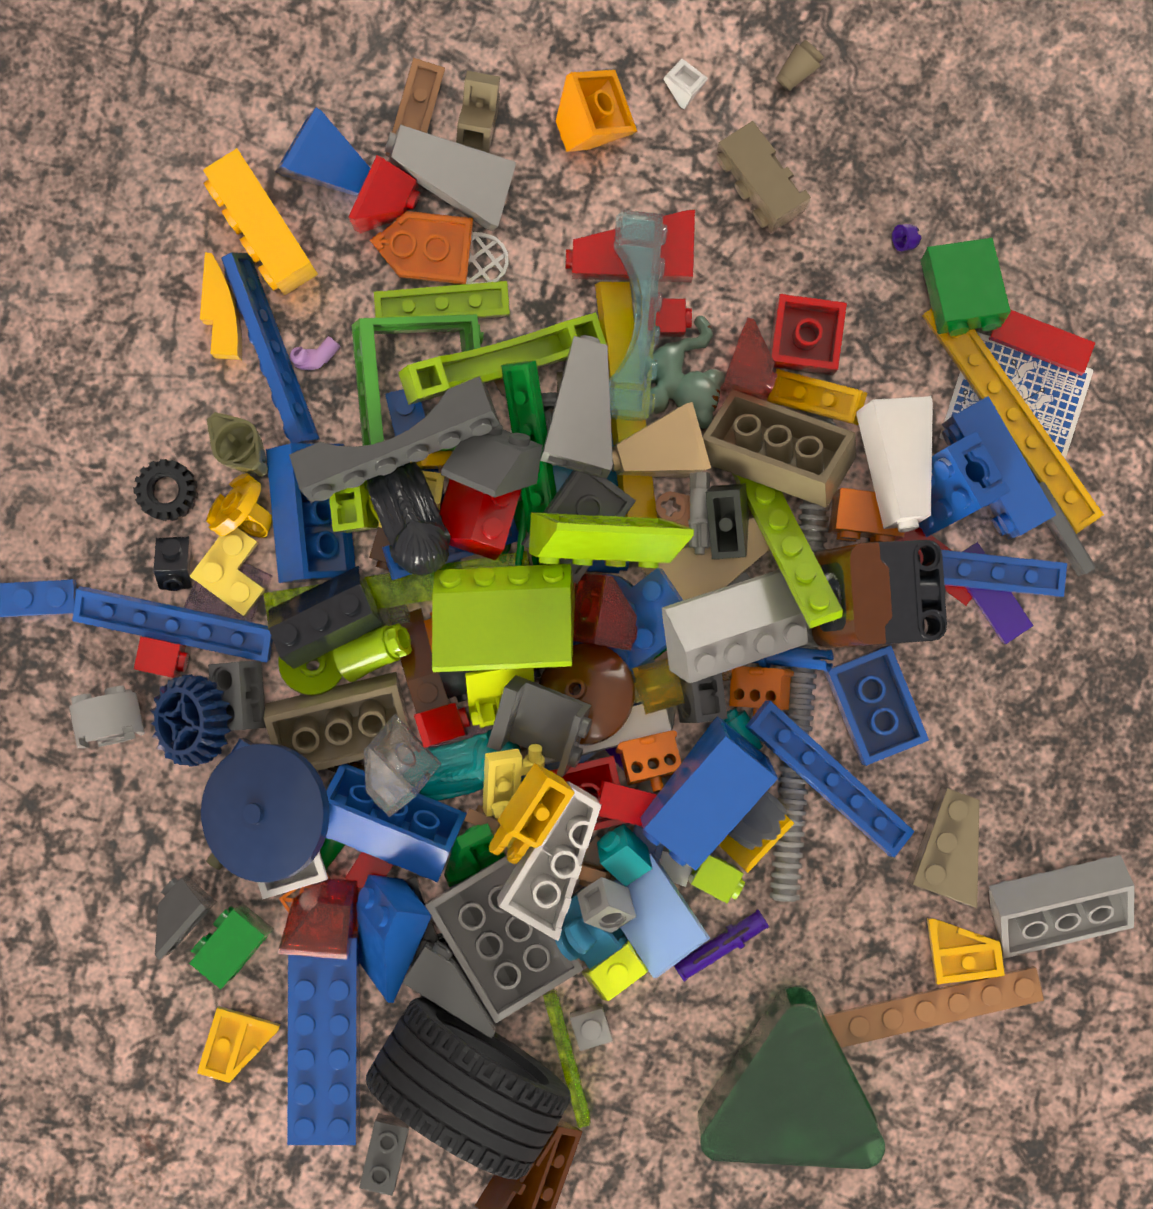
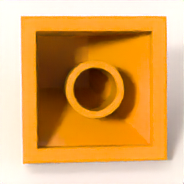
M616 70L571 72L566 75L555 120L566 152L590 150L638 132Z

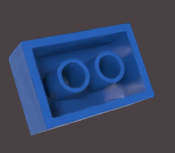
M891 645L836 665L829 672L824 671L861 765L867 766L929 741Z

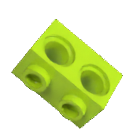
M367 480L358 487L346 488L334 493L329 498L333 532L351 533L378 528L379 522L372 514L369 506Z
M712 853L696 871L693 869L688 877L691 885L728 904L731 897L736 900L745 885V881L742 879L744 873L738 867Z

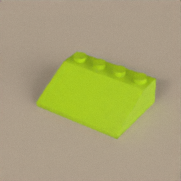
M531 512L529 554L539 557V563L559 564L560 558L572 559V564L590 566L593 565V560H605L606 566L626 567V561L638 562V567L658 568L659 563H670L694 536V529L663 518Z
M550 564L437 570L434 575L432 593L433 672L572 666L575 608L572 565Z

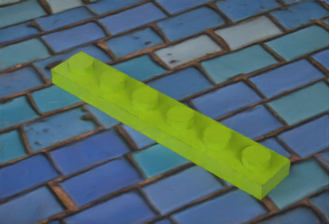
M732 473L737 484L746 483L748 507L809 628L842 618L843 609L782 491Z

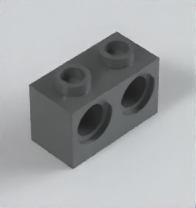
M240 661L208 664L209 680L217 683L218 690L224 691L222 701L230 703L226 708V712L232 718L227 720V726L232 731L266 728L263 718L265 703L262 662Z
M673 673L680 723L713 721L717 716L721 719H727L722 673L693 683H688Z
M378 1113L373 1126L359 1186L360 1189L393 1196L410 1128L399 1118Z

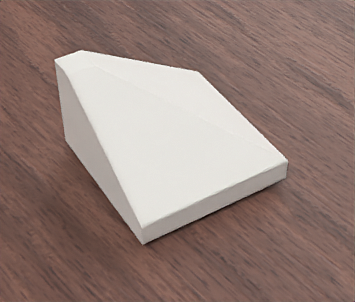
M683 59L664 77L665 83L679 106L683 109L688 106L708 79Z

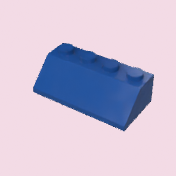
M290 443L266 449L279 583L330 580L356 567L352 532H333L329 499L311 503L299 489L289 454L313 444ZM332 444L336 446H344V444Z

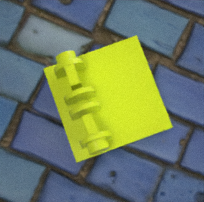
M534 669L478 670L465 673L469 718L472 726L479 725L480 728H484L485 726L494 725L495 715L499 708L504 687L515 675L534 682Z

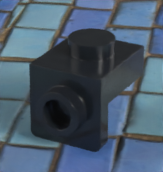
M189 536L156 538L153 572L160 590L178 591L192 588L193 581L190 577L192 544Z

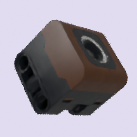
M934 541L869 542L814 552L824 575L843 609L842 618L812 628L813 640L820 647L839 648L939 640L944 636L947 630L943 556L941 548ZM919 550L923 554L922 564L920 563V555L918 553ZM924 619L927 621V624H928V630H927L926 633L924 632V629H925Z

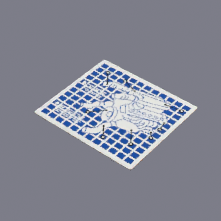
M977 332L1066 459L1093 369L1086 368L1085 373L1081 376L988 339V335ZM961 371L945 421L980 401ZM942 427L940 438L944 440L942 431L945 429Z

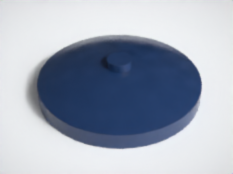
M253 744L239 748L226 756L216 766L206 783L201 803V822L205 839L216 859L231 873L245 880L262 883L273 882L298 874L318 855L328 831L330 811L323 781L313 765L291 748L277 744Z

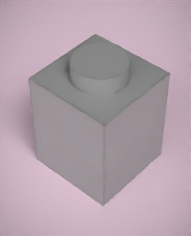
M602 1003L570 1012V1021L580 1051L613 1041Z

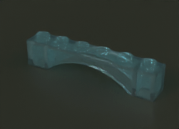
M622 210L616 216L614 251L624 264L631 281L635 299V324L626 356L616 372L609 378L611 419L644 421L654 411L655 394L650 393L651 380L656 378L658 364L657 360L653 359L654 346L658 345L660 338V327L655 326L656 312H660L662 307V292H658V281L663 278L665 270V260L660 258L661 245H665L667 239V225L663 224V214Z

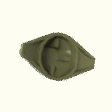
M214 412L207 419L210 444L214 457L221 464L231 469L264 476L268 471V467L265 464V450L260 434L254 425L245 419Z

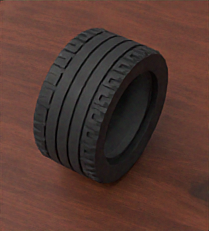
M423 997L410 1001L366 1075V1084L370 1092L381 1104L409 1127L456 1157L491 1174L507 1179L517 1180L527 1175L571 1102V1094L567 1086L553 1072L524 1050L496 1032L492 1038L488 1037L439 1005Z

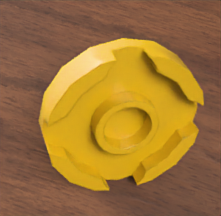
M248 473L241 474L229 483L233 489L226 497L219 494L215 499L206 518V522L210 524L208 528L219 536L227 535L239 527L253 537H266L273 524V519L267 510L256 503L261 492V484Z

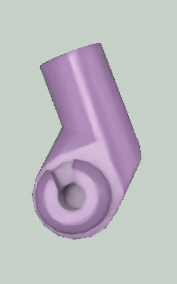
M327 336L317 349H303L301 346L295 347L290 353V360L298 369L319 370L328 363L341 346Z

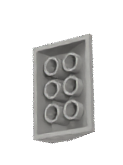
M507 856L425 903L427 910L432 915L433 920L495 1024L584 970L578 959L570 961L564 957L558 949L555 939L498 906L497 896L517 865L507 861Z

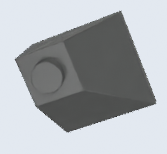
M188 875L180 878V880L174 877L161 891L165 897L158 903L155 956L159 960L172 953L217 902Z

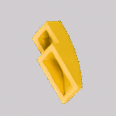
M205 252L200 320L205 325H213L210 354L216 359L242 361L243 338L235 296L216 257L212 253Z

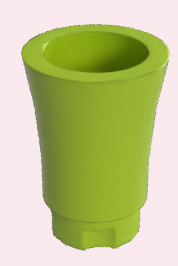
M400 623L392 626L386 625L334 649V660L341 675L347 681L355 682L368 673L409 655L412 651L411 638L407 629L402 627Z

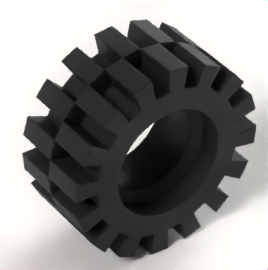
M160 459L158 462L151 461L148 467L143 466L140 470L142 472L141 475L135 478L134 482L137 483L136 487H133V492L137 496L135 500L141 506V510L153 518L162 521L178 520V517L186 516L190 508L193 509L195 506L193 502L195 498L198 499V493L196 492L198 484L193 478L194 475L187 467L174 460ZM165 477L174 479L179 488L177 497L169 503H161L154 496L156 482Z

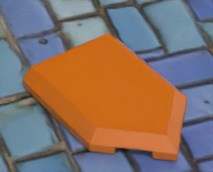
M406 211L393 224L370 239V242L399 278L462 285L467 282L473 218Z

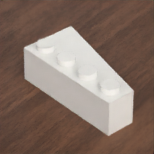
M567 781V784L574 790L575 794L542 845L537 848L529 847L497 896L500 908L559 941L564 918L568 912L576 880L579 878L583 858L589 846L601 808V804L596 797Z

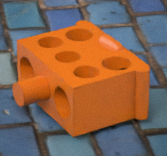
M740 666L728 670L731 673L729 706L753 708V716L765 701H771L780 710H789L791 677L794 676V671L791 669Z
M666 731L623 741L618 744L615 751L620 754L627 785L650 781L653 792L661 791L664 787L662 777L673 775L681 764L675 740L677 737L676 731ZM664 758H670L673 761V765H667ZM648 762H654L657 768L651 769L648 766ZM631 766H638L640 773L633 772Z

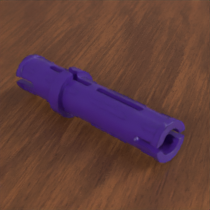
M758 909L755 913L734 926L732 923L727 925L726 931L701 945L675 964L674 967L685 982L689 977L713 964L737 947L739 949L746 946L745 942L766 928H770V926ZM746 927H749L748 931L738 936L726 945L724 944V941L728 940L729 938L739 933ZM717 946L719 947L718 950H716L709 956L705 957L696 964L694 963V961L702 955L706 954L707 952H709Z

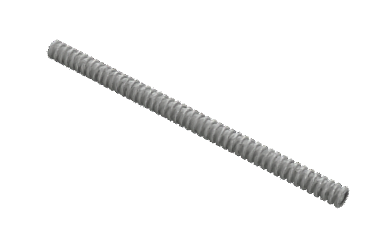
M809 412L806 414L836 426V423L831 418ZM803 500V504L799 505V509L802 510V514L798 518L802 520L799 526L813 553L825 550L826 548L823 547V544L827 542V538L824 537V533L828 532L825 522L829 521L826 512L829 511L830 507L827 506L825 508ZM806 622L808 644L799 646V648L815 649L819 645L813 640L812 628H809ZM790 667L794 671V676L791 677L789 710H787L786 715L809 735V731H813L810 721H813L814 716H810L811 710H814V705H811V701L815 700V695H812V689H816L813 679L817 678V674H814V669ZM783 761V766L779 767V771H782V777L778 778V781L782 782L781 787H778V792L781 793V796L777 800L787 811L785 815L794 824L775 844L777 848L773 850V855L776 856V861H772L775 871L771 872L774 882L770 883L773 892L770 893L769 897L776 901L796 902L800 900L797 890L801 889L798 879H801L802 875L798 871L802 868L799 858H803L800 848L804 847L801 837L805 836L802 826H805L806 822L802 821L803 816H806L803 806L807 805L804 795L808 794V790L805 789V784L808 783Z

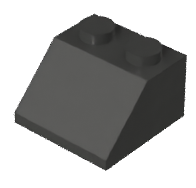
M500 424L492 428L485 435L473 436L460 441L442 467L441 475L492 497H497L537 484L543 445L531 441L530 437L526 434L506 431Z

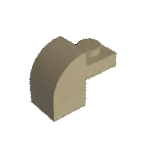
M467 71L464 82L463 105L457 125L456 143L489 153L500 100L499 76Z

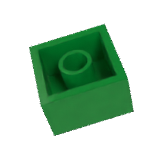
M244 903L236 908L230 906L228 909H225L213 923L217 930L213 934L209 932L206 936H203L191 950L195 956L189 964L220 990L234 979L274 930L273 927Z

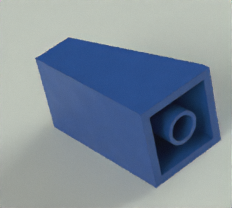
M717 716L640 817L644 829L643 835L654 845L658 846L661 843L670 850L669 855L679 865L684 867L688 864L696 871L778 779L769 757Z

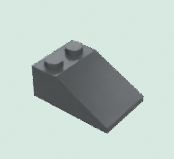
M436 940L434 944L427 941L407 973L403 984L492 1038L495 1034L496 1024L457 958L452 956L451 948L439 940Z

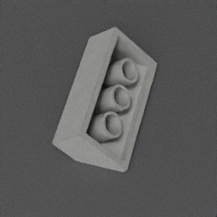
M780 569L662 607L669 670L688 683H693L808 644L806 620Z
M1121 855L1109 858L1104 857L1096 861L1070 865L1062 869L1036 873L1028 877L1002 881L989 886L990 909L997 938L1001 944L1003 959L1134 928V883Z

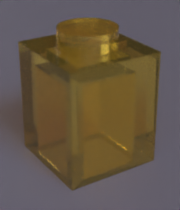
M668 658L632 668L635 680L634 702L642 703L645 715L685 703L679 676L669 670Z

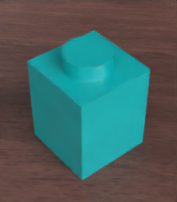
M624 824L613 831L607 832L597 841L600 864L625 887L652 869L648 847Z

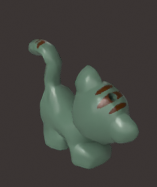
M697 316L694 324L700 332L698 337L683 338L677 342L666 343L654 353L641 358L639 361L645 385L654 383L656 385L649 390V398L654 413L665 412L669 405L668 399H673L677 408L693 402L699 427L706 429L713 420V412L717 408L720 398V387L725 380L724 372L718 369H709L705 372L693 371L687 374L682 372L685 352L706 348L713 338L712 327L709 321L704 316Z

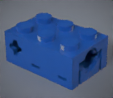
M977 431L932 456L931 516L918 523L926 537L1010 492L1006 482L1002 481L1001 478L1003 477L985 445L981 444L982 440Z

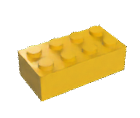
M237 148L203 169L208 178L203 184L219 207L224 204L227 207L221 212L237 235L242 232L245 235L239 240L255 263L261 260L263 265L259 266L258 270L273 291L279 288L285 296L318 275Z

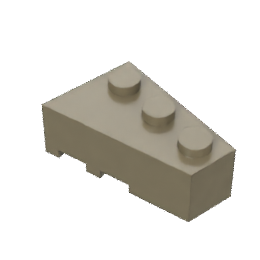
M753 121L719 142L717 148L719 154L716 155L717 161L725 172L731 171L737 180L734 183L737 192L743 200L747 198L750 200L755 208L752 211L753 216L762 228L767 226L770 233L805 212L811 199L810 195L806 190L799 193L791 181V178L794 177L788 166L786 168L782 167L775 156V149Z
M940 788L907 882L977 908L980 800L948 788Z

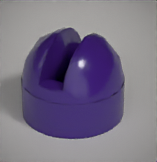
M913 224L897 225L892 233L894 247L901 252L917 248L922 239L921 235L918 234V227Z

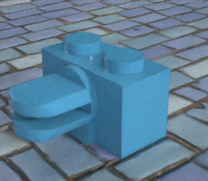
M583 887L571 896V903L564 918L559 941L555 940L564 957L570 961L579 958L591 969L618 951L628 939L621 928L609 933L584 923L577 893L586 888Z

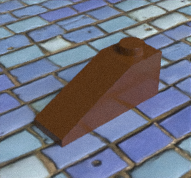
M422 608L389 618L391 626L400 623L402 627L407 629L411 638L412 651L409 655L401 657L400 660L416 714L451 704L439 672H433L432 652Z

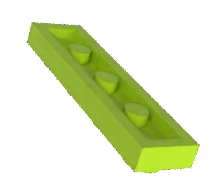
M507 281L374 292L376 318L477 314L478 319L510 316Z

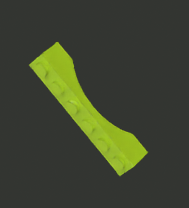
M595 312L500 343L409 364L399 371L398 374L408 405L443 396L447 389L480 376L484 384L502 379L501 365L506 363L536 360L537 368L565 361L567 360L574 336L581 337L587 335L599 339L601 344L606 345L597 313Z

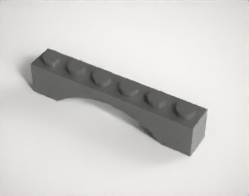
M480 376L447 389L439 403L424 419L392 439L372 445L356 447L336 446L318 442L289 454L299 489L312 503L329 499L334 493L346 488L358 487L365 480L375 476L390 474L397 467L409 462L422 461L429 454L441 449L453 448L460 441L470 437L485 435L492 428L499 426L500 422L489 391Z

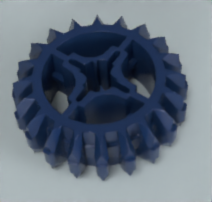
M182 675V677L168 680L165 686L160 687V695L153 697L156 707L150 710L154 714V721L150 724L155 726L156 732L152 737L159 739L157 749L165 751V758L173 760L174 764L192 767L209 763V761H213L214 757L222 754L221 747L228 744L225 734L232 730L227 726V720L232 717L227 715L226 708L230 703L222 701L224 691L217 689L216 682H211L207 677L201 675Z

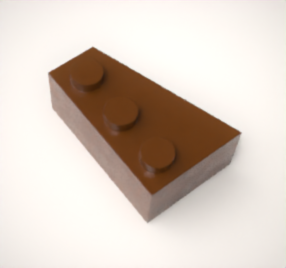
M560 1119L527 1175L517 1180L493 1175L474 1206L478 1209H556L583 1131Z

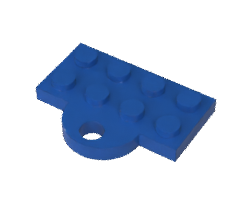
M656 568L636 585L620 576L611 574L597 575L586 581L576 595L575 613L579 628L573 632V646L583 643L605 646L620 655L633 674L667 648L662 607L683 601V599L661 568ZM601 585L605 589L606 596L602 603L596 604L592 599V592L595 587Z

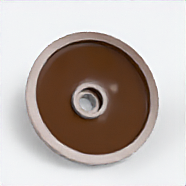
M583 643L574 645L572 666L546 667L539 681V684L591 705L588 718L592 719V724L586 738L581 737L579 745H592L612 737L625 724L634 705L635 683L629 666L616 652L599 644ZM580 684V693L578 695H574V687Z

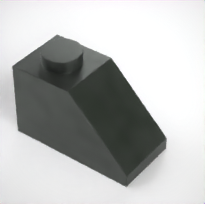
M746 483L712 486L705 492L712 559L746 557L749 525Z

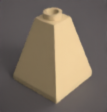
M693 402L684 404L665 414L612 447L613 465L611 471H616L617 475L687 478L690 477V473L703 472L711 468Z

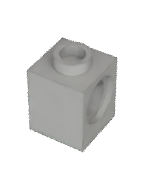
M600 877L577 893L583 921L588 925L612 933L636 917L629 888Z

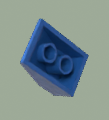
M368 875L364 887L359 892L356 903L360 965L388 1003H394L432 915L404 879Z

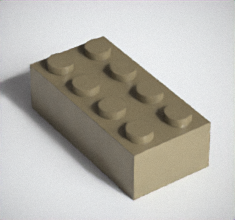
M733 389L702 436L711 466L827 508L856 458L855 432Z

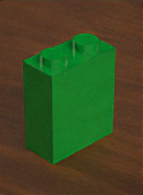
M993 237L927 247L920 261L937 333H949L951 336H958L967 333L971 329L982 328L983 331H991L1001 327L1011 310Z

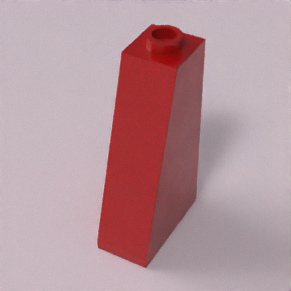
M685 210L573 239V249H566L565 269L572 270V279L692 283L695 210Z

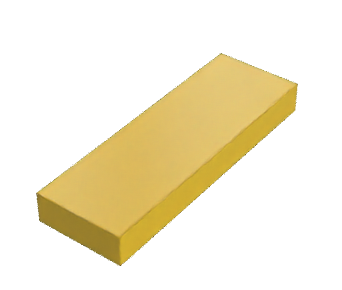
M776 369L767 401L858 425L856 412L864 406L868 393Z

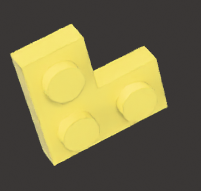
M238 527L227 535L219 536L190 577L246 617L265 591L263 587L239 570L258 545V542Z

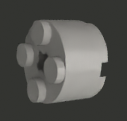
M115 686L105 689V695L92 698L91 694H81L72 697V705L69 706L77 748H89V741H97L98 747L135 739V733L141 736L144 735L145 731L137 693L132 692L131 689L125 690L124 686Z

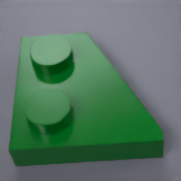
M488 823L472 826L464 834L456 837L444 873L449 887L458 884L506 856L504 850L498 856L489 852V845L495 834Z

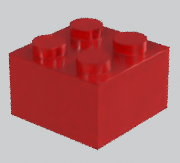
M779 294L775 306L768 367L834 375L839 368L847 303Z

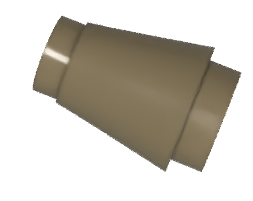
M804 40L800 45H795L777 75L776 80L788 91H791L821 67L819 63L824 59V56L812 44Z

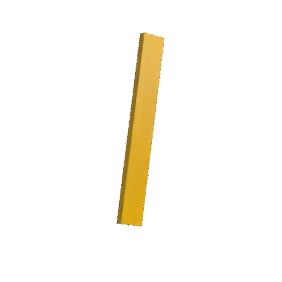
M598 282L595 284L599 323L608 346L613 446L646 427L630 282ZM617 475L618 488L636 500L625 517L657 518L652 476Z
M932 308L925 312L922 317L979 399L982 400L989 396L1038 483L1045 482L1075 533H1079L1104 515L976 330L971 329L967 333L958 336H951L949 333L938 334Z

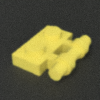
M530 745L528 755L524 759H522L519 749L485 754L483 811L486 817L493 816L492 804L511 800L521 784V776L527 775L534 762L545 768V757L542 755L541 745Z

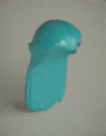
M490 729L483 734H475L472 738L456 743L421 749L407 754L404 762L409 766L403 772L404 781L416 787L414 792L436 801L468 795L484 788L485 754L499 752L487 747L492 730ZM510 741L501 749V751L519 749L521 753L520 746Z

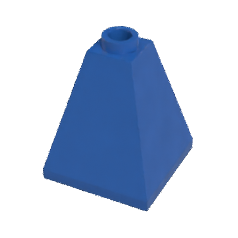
M315 107L307 116L275 172L281 176L356 196L359 194L371 168L327 116Z

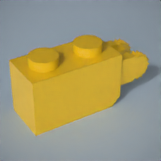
M534 762L497 820L501 826L490 842L489 852L497 856L500 855L512 837H515L507 851L506 859L514 865L520 862L530 846L537 848L542 845L575 794L574 790L562 777Z

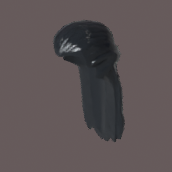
M409 462L404 466L397 467L390 474L378 475L368 479V493L382 529L390 543L389 550L394 562L413 575H427L441 569L449 558L451 536L444 526L425 475L417 463Z

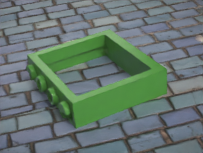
M477 314L359 318L351 325L362 445H372L384 441L374 334L460 331L461 352L481 348L480 344L483 343L484 332H480ZM457 446L439 451H454Z

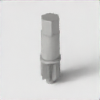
M708 472L690 473V520H688L689 528L694 529V536L689 541V548H695L696 555H704L705 548L711 547L705 493L710 488V473Z

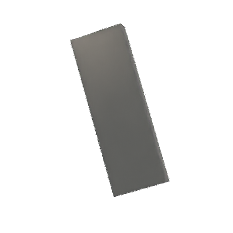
M1040 482V487L1056 513V516L1045 521L1077 576L1086 575L1095 569V564L1045 482Z

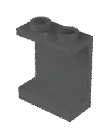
M515 675L504 687L487 747L501 751L508 741L527 749L532 744H539L542 746V755L560 762L557 775L563 777L570 767L576 768L581 759L583 749L579 747L581 737L586 738L592 724V719L588 718L591 705Z

